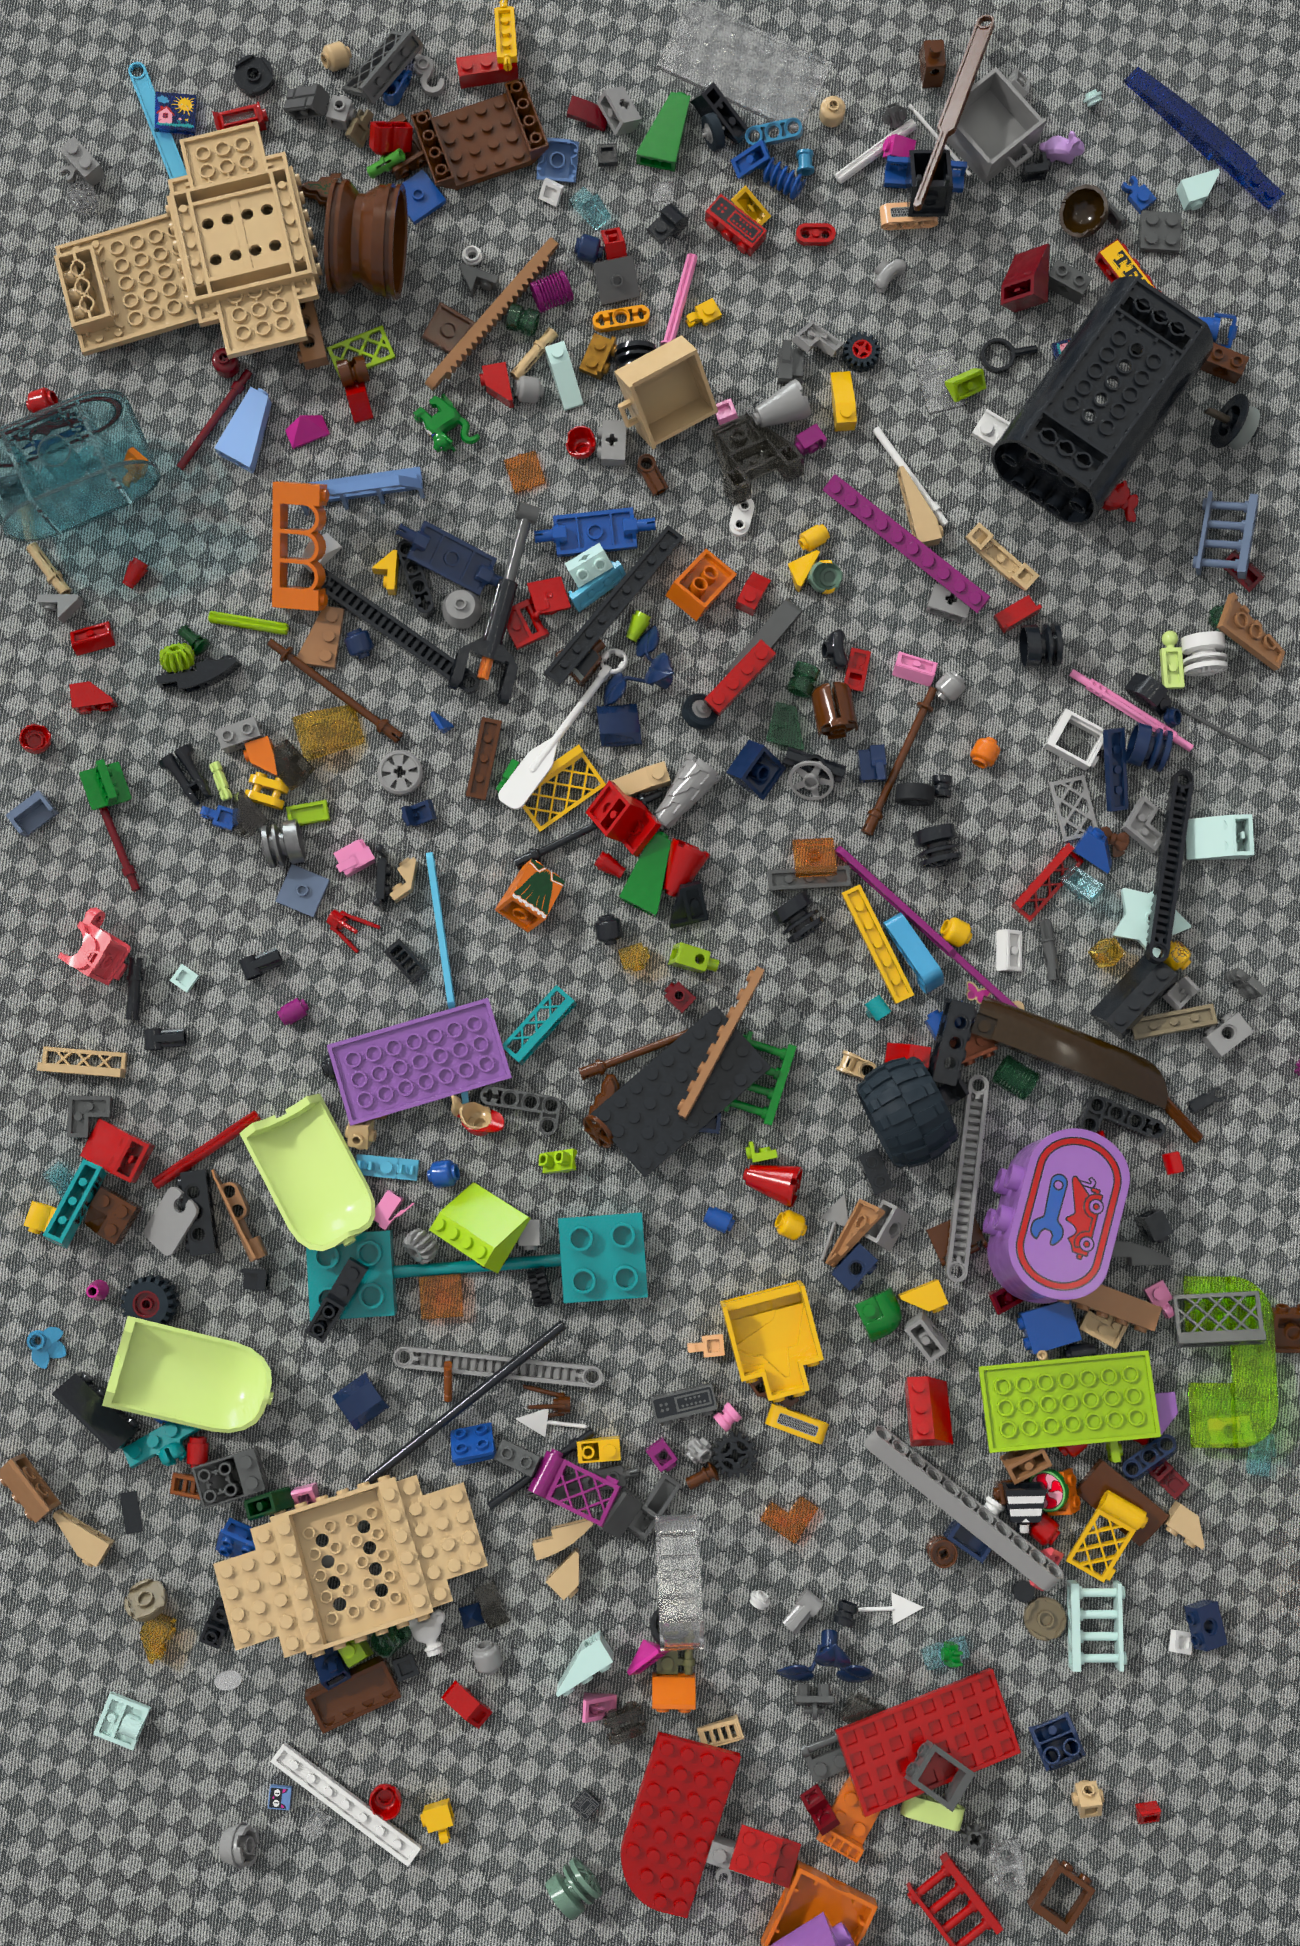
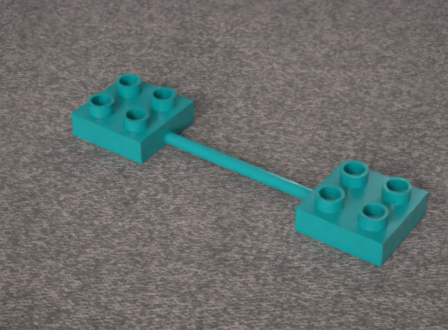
M642 1212L558 1218L560 1254L509 1257L500 1269V1271L561 1267L564 1303L648 1297ZM393 1230L362 1232L355 1237L356 1241L348 1246L340 1244L325 1251L310 1250L306 1247L310 1321H312L350 1257L369 1269L339 1319L396 1315L395 1278L491 1272V1270L482 1268L474 1260L395 1266Z

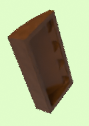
M1100 1458L1076 1487L1077 1495L1095 1510L1107 1490L1145 1510L1148 1522L1143 1529L1139 1528L1136 1530L1131 1538L1139 1547L1169 1517L1167 1513ZM1118 1528L1125 1535L1129 1532L1124 1528Z
M384 1653L349 1669L352 1678L329 1691L321 1683L306 1689L305 1699L323 1734L402 1697Z

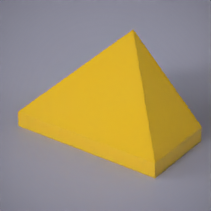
M746 185L731 199L739 209L761 226L771 217Z
M815 550L788 563L796 591H801L810 569L819 557L820 551Z

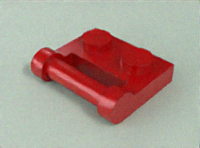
M531 598L512 606L506 629L517 650L550 635L547 628H544L540 618L538 622L533 621L535 608ZM522 610H527L537 630L536 633H531L521 613Z

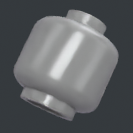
M522 375L519 380H515L514 396H517L519 402L535 404L538 402L539 397H543L544 385H541L538 377Z
M955 671L952 673L945 672L935 684L938 690L936 694L945 702L947 699L956 701L965 691L966 686L964 683L966 681Z
M485 1640L478 1643L473 1650L472 1656L478 1672L492 1675L501 1667L503 1659L496 1643Z

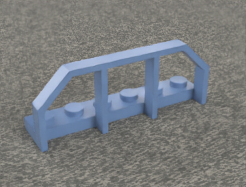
M420 467L309 482L327 484V489L329 490L328 502L342 501L345 510L349 509L348 499L378 495L380 503L385 504L384 494L418 490L421 499L425 498ZM301 505L304 514L309 515L308 506Z

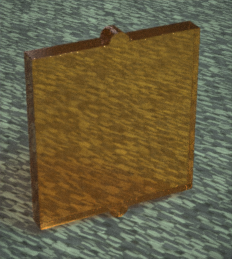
M535 450L524 454L518 453L517 456L504 460L515 494L525 490L531 491L532 488L546 484Z

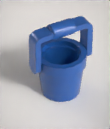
M1214 313L1215 317H1198L1208 324L1214 343L1217 340L1221 317L1232 319L1227 337L1229 338L1228 344L1216 343L1226 348L1231 347L1238 326H1236L1237 317L1235 315Z

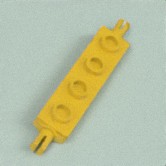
M500 0V7L494 8L498 64L504 63V70L507 71L508 66L510 71L512 63L518 62L514 7L508 6V0H504V3L503 0Z

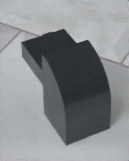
M668 204L661 210V215L647 228V233L662 245L670 236L676 238L688 225V217L674 204Z
M1135 673L1124 688L1134 701L1146 704L1157 717H1162L1172 703V700L1167 695L1168 689L1154 678L1144 674Z

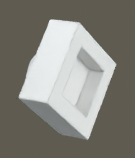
M546 178L543 181L538 199L557 207L564 186Z
M1171 1629L1169 1651L1191 1655V1633Z

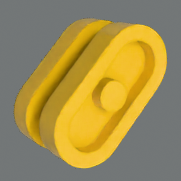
M261 772L251 774L248 783L254 786L252 790H245L243 798L257 804L283 810L285 801L281 800L280 796L281 794H288L290 786L287 785V781L275 777V780L267 778L268 775ZM261 788L273 791L272 796L260 793Z

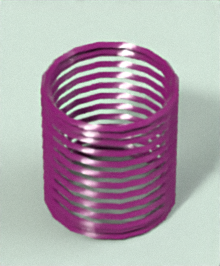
M563 270L558 271V273L555 272V274L549 275V277L540 278V281L537 279V282H530V289L540 313L574 300L570 283Z

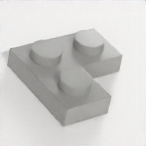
M813 320L796 333L792 339V342L799 349L807 353L815 346H818L825 354L831 357L839 352L844 345L843 342Z
M1142 796L1136 802L1121 829L1152 854L1157 851L1163 836L1150 824L1159 808L1145 796Z

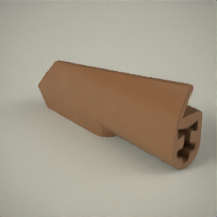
M214 1169L211 1170L250 1263L267 1256L268 1252L261 1236L253 1238L246 1224L245 1218L250 1213V1207L241 1186L236 1182L222 1184ZM229 1185L235 1189L233 1197H229L226 1194V1188ZM236 1205L243 1207L244 1211L241 1216H237L234 1212Z

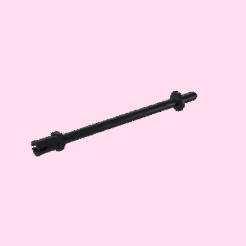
M656 790L644 797L641 793H638V800L648 808L647 804L660 798L662 791ZM591 822L539 849H533L532 847L529 849V852L513 860L518 870H521L523 865L529 860L533 859L540 862L539 860L542 856L598 829L594 822Z

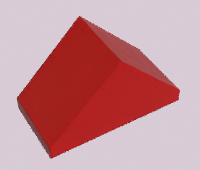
M355 382L354 385L345 387L354 424L374 419L365 382L360 384Z

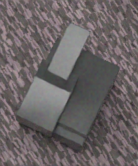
M783 340V348H779L777 384H787L796 379L802 385L804 350L791 348V340Z

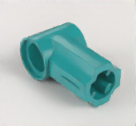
M880 994L865 1004L867 1008L866 1015L868 1018H874L876 1022L891 1012Z

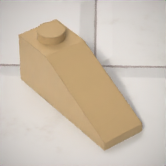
M665 761L614 779L612 782H615L625 795L633 797L638 795V793L643 794L669 786L671 780Z
M62 1509L55 1511L52 1516L77 1556L83 1559L82 1562L89 1567L99 1566L113 1545L114 1540Z

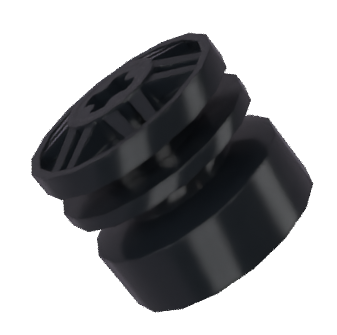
M631 340L618 344L614 349L615 363L617 365L615 370L655 350L656 345L645 340Z
M1047 623L1043 624L1041 633L1036 624L1023 625L1021 627L1019 648L1021 663L1024 668L1039 667L1041 658L1046 667H1049L1051 663L1053 666L1061 665L1064 643L1061 627L1058 623H1052L1050 626Z
M954 823L924 828L912 834L915 847L925 848V851L917 855L919 859L927 858L919 863L922 869L948 866L963 858L961 852L952 853L958 850L960 845L949 843L957 838Z
M806 891L798 894L770 914L777 927L785 923L788 925L782 932L784 936L793 932V935L787 939L789 944L803 940L815 932L821 923L825 921L823 916L815 920L812 918L819 913L818 909L811 912L807 911V908L813 902Z

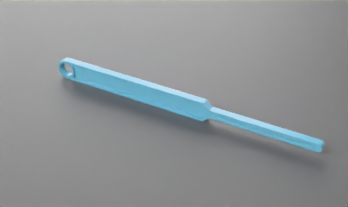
M134 62L129 66L128 73L169 178L187 175L186 169L169 126L156 124L159 113L157 114L156 112L161 110V105L157 99L146 67L141 62ZM140 67L144 69L141 76L136 77L132 75V71L135 68Z
M433 852L426 853L443 977L448 1008L451 1009L456 1007L439 886ZM468 1091L461 1093L462 1104L469 1103Z

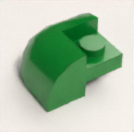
M892 1287L854 1304L871 1343L890 1335L897 1330L901 1323V1307Z

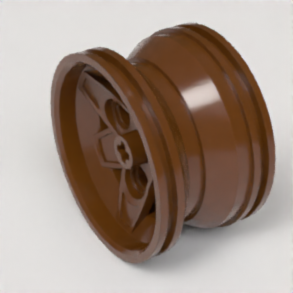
M333 178L328 192L324 227V266L329 293L337 294L338 292L340 295H345L358 283L362 284L376 296H383L384 299L392 297V299L398 300L404 283L408 240V208L404 184H397L396 186L394 183L380 184L364 194L359 193L349 179H342L341 181L340 178Z

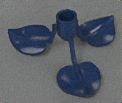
M656 626L648 629L636 645V655L640 658L646 656L651 662V667H649L645 679L631 676L624 677L621 672L615 674L608 681L604 690L603 700L605 706L615 703L623 696L627 686L626 681L628 680L647 683L651 686L656 684L662 689H667L671 685L674 671L671 667L669 656L666 653H660L654 659L650 656V652L656 649L659 642V631Z
M830 1629L821 1632V1644L817 1645V1652L810 1667L792 1665L776 1669L779 1675L795 1682H805L813 1679L814 1673L812 1672L816 1664L840 1668L836 1672V1676L849 1683L864 1682L874 1677V1673L870 1669L860 1665H850V1658L838 1646V1632Z

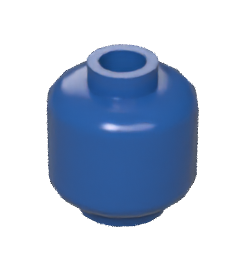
M452 1160L435 1161L431 1164L430 1170L427 1171V1177L429 1182H432L436 1188L452 1187L459 1180L460 1171L458 1165L454 1164Z

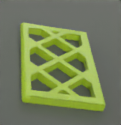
M383 325L326 348L339 378L336 360L345 359L348 350L358 353V356L363 355L371 358V362L366 364L367 369L396 358ZM381 332L380 342L370 338L372 334ZM364 340L360 350L350 346L354 341ZM367 342L377 345L374 355L364 352ZM340 347L345 348L341 358L335 356L332 350ZM381 347L387 349L390 355L382 358L377 357Z

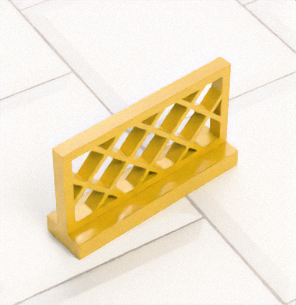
M578 744L554 761L551 770L536 788L538 789V794H532L537 796L536 807H527L525 804L522 808L538 831L541 832L602 789L606 784ZM580 758L586 763L585 773L574 771L575 762ZM572 765L571 770L566 769L567 767ZM560 772L570 773L569 784L557 783ZM573 773L585 775L583 787L571 785ZM587 776L596 777L600 785L594 789L585 788ZM553 777H555V781H554V782L549 781L550 779H552ZM543 784H554L552 796L540 794ZM556 785L568 787L566 799L554 797ZM570 788L582 789L579 800L569 799ZM585 790L590 791L589 793H587V794L584 796ZM540 797L551 799L550 811L538 809ZM554 799L566 801L562 812L552 811ZM568 802H573V804L567 808ZM530 810H535L534 816ZM537 811L549 813L548 822L542 826L536 820ZM551 814H558L551 819Z

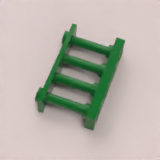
M749 1031L747 1035L743 1034V1036L756 1050L778 1056L782 1060L780 1068L776 1067L775 1069L771 1067L765 1073L773 1076V1079L776 1080L774 1088L753 1084L747 1089L767 1096L770 1102L768 1107L764 1106V1108L734 1100L723 1111L728 1112L731 1106L759 1115L761 1119H764L763 1124L772 1126L797 1046L788 1044L787 1048L783 1047L780 1049L752 1040L753 1032Z

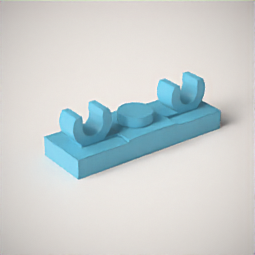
M618 560L615 563L610 561L613 568L579 587L575 592H568L578 612L614 588L623 579L626 573Z
M357 1154L356 1163L363 1176L418 1180L420 1160Z

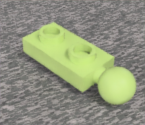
M1166 631L1162 635V643L1166 646V648L1160 649L1162 685L1167 689H1183L1185 683L1182 648L1175 647L1178 642V635L1174 631Z

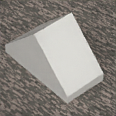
M328 533L322 535L326 543L325 554L318 561L322 566L342 548ZM312 540L308 543L301 558H311L314 554L315 546ZM302 564L312 574V569L308 565Z

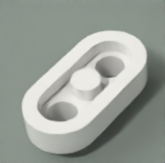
M740 497L735 502L729 523V531L735 537H743L749 531L755 507L753 500L749 497ZM745 503L748 505V508L743 509L741 505ZM736 523H742L743 527L738 528Z

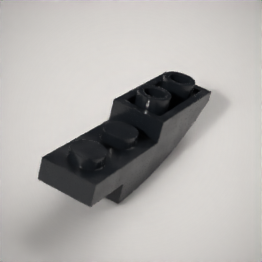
M232 655L222 656V659L218 660L204 658L201 662H196V671L194 669H185L181 673L163 672L162 675L156 676V682L161 689L178 687L182 694L195 692L227 678L241 666L240 661Z
M352 1257L348 1259L305 1333L321 1343L325 1342L359 1288L362 1279L369 1269L367 1266Z

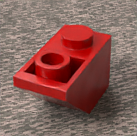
M90 681L69 684L72 709L79 714H90L93 710L107 712L111 711L114 707H118L117 702Z

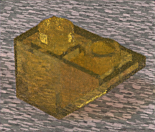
M160 1613L152 1620L146 1621L139 1633L148 1662L152 1665L158 1659L162 1660L167 1650L164 1646L167 1640L173 1638L177 1629L174 1627L177 1620L163 1613Z

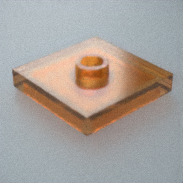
M833 838L792 840L795 877L837 875Z
M461 1274L419 1277L421 1319L464 1316Z

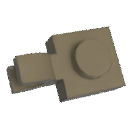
M359 109L356 118L352 119L345 133V136L358 148H363L370 133V129L367 126L374 114L369 109H366L365 113Z

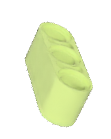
M924 1794L902 1802L900 1814L907 1818L953 1831H960L965 1808L957 1804L952 1812L931 1796Z

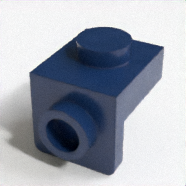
M430 799L412 806L401 807L402 819L407 827H419L437 819L432 800Z

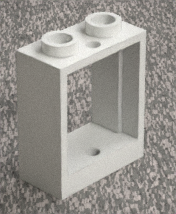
M1066 708L1061 713L1043 748L1086 771L1090 766L1094 767L1099 759L1097 753L1100 749H1104L1103 728ZM1068 722L1098 738L1086 761L1055 745Z

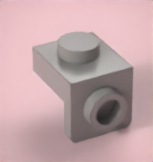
M1184 976L1174 983L1162 997L1176 1011L1180 1010L1200 989L1188 976Z

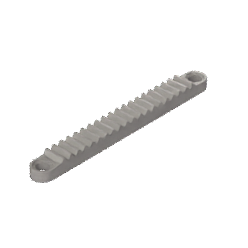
M974 1075L968 1080L967 1090L969 1094L964 1099L965 1104L945 1275L952 1282H961L968 1274L989 1092V1082L983 1075ZM974 1080H981L984 1087L981 1091H976L973 1088ZM953 1266H959L962 1269V1275L959 1278L951 1275V1268Z
M401 1346L396 1349L393 1355L394 1363L401 1368L444 1372V1362L451 1361L452 1373L490 1377L514 1358L412 1346ZM401 1351L409 1353L410 1359L408 1362L402 1363L399 1361L398 1355ZM528 1359L505 1379L594 1388L601 1384L603 1373L599 1367L594 1365ZM589 1371H596L599 1378L596 1382L591 1383L587 1380L586 1375Z

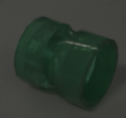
M512 303L507 315L506 329L514 332L522 330V334L534 337L539 324L540 311L532 308L525 310L524 306Z
M797 661L792 672L794 677H790L786 690L802 698H811L815 687L812 683L817 681L821 672L820 669L812 664Z
M396 1625L389 1627V1632L380 1636H376L374 1633L371 1637L373 1650L383 1658L392 1656L410 1640L411 1631L409 1626L397 1629Z

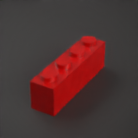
M761 639L705 697L704 702L720 716L776 658V653Z

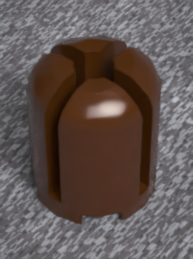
M833 682L832 690L830 689V684L825 683L813 691L812 703L819 737L826 735L829 740L846 737V732L853 729L857 732L859 728L852 692L846 683Z

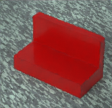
M1027 595L995 614L994 619L1005 634L1037 615L1042 606L1041 604L1036 606L1031 597Z

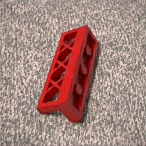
M1069 843L1058 852L1011 905L1028 922L1032 921L1084 862L1073 852L1074 847ZM1068 855L1077 862L1072 868H1064L1063 861ZM1053 872H1061V881L1059 883H1050V875ZM1040 887H1047L1048 896L1046 898L1037 899V890ZM1026 902H1034L1035 910L1031 915L1022 909Z

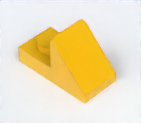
M392 550L372 567L374 574L387 575L383 578V588H386L388 595H397L399 570L397 550Z

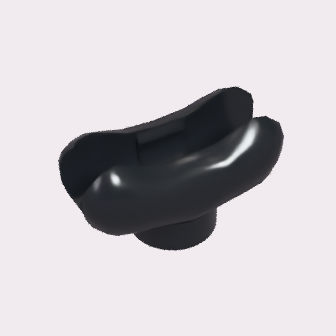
M835 630L830 633L827 642H823L821 647L823 658H829L831 666L837 670L843 669L848 664L844 651L845 633L842 630Z

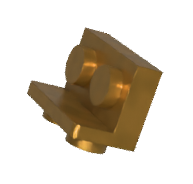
M594 333L580 364L579 372L599 380L602 379L604 374L607 375L611 363H609L611 356L615 357L616 337L612 336L609 339Z

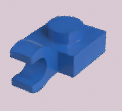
M218 805L217 810L202 806L200 814L202 818L213 820V826L233 832L239 812Z

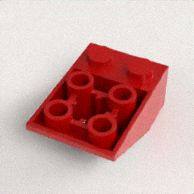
M99 1118L80 1156L129 1183H136L155 1145Z

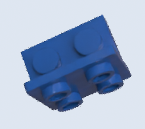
M491 1422L450 1431L452 1462L456 1466L494 1458L497 1449L493 1438Z
M229 1517L226 1525L219 1532L216 1550L225 1557H236L256 1550L250 1530L252 1527Z

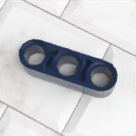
M1169 1434L1161 1435V1437H1158L1127 1459L1122 1466L1125 1478L1131 1482H1136L1174 1456L1177 1451L1175 1438ZM1169 1441L1173 1444V1447L1170 1450H1163L1161 1448L1162 1443ZM1148 1453L1156 1456V1459L1151 1463L1144 1460V1456ZM1129 1466H1136L1139 1470L1135 1475H1130L1127 1473V1468Z

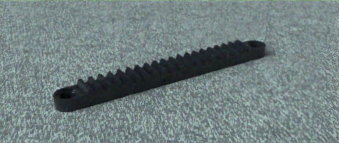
M325 569L327 581L321 588L326 589L328 598L332 599L342 608H345L353 616L363 621L393 644H396L407 654L416 658L433 672H436L440 677L449 681L454 663L452 657ZM312 572L311 574V581L313 584L315 578L314 572ZM465 668L463 679L459 683L458 689L466 694H473L479 689L480 682L475 673ZM465 679H474L475 685L472 688H466L464 686Z
M1181 769L1172 776L1170 789L1167 794L1168 799L1165 808L1166 814L1164 815L1165 821L1162 830L1163 836L1161 837V850L1158 855L1160 857L1157 862L1158 867L1155 876L1156 882L1153 891L1152 911L1149 916V929L1147 930L1148 936L1146 938V957L1153 964H1160L1165 961L1170 952L1194 785V777L1186 769ZM1178 776L1185 777L1187 785H1181L1178 782ZM1153 948L1161 950V958H1156L1153 955Z

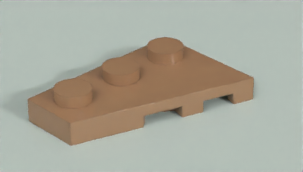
M326 606L324 610H321L297 658L308 666L336 670L345 614L343 608Z

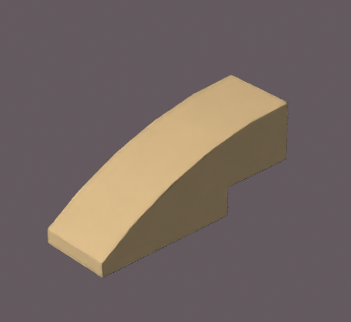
M584 1518L552 1526V1536L533 1540L532 1545L536 1561L564 1550L584 1535L594 1523Z

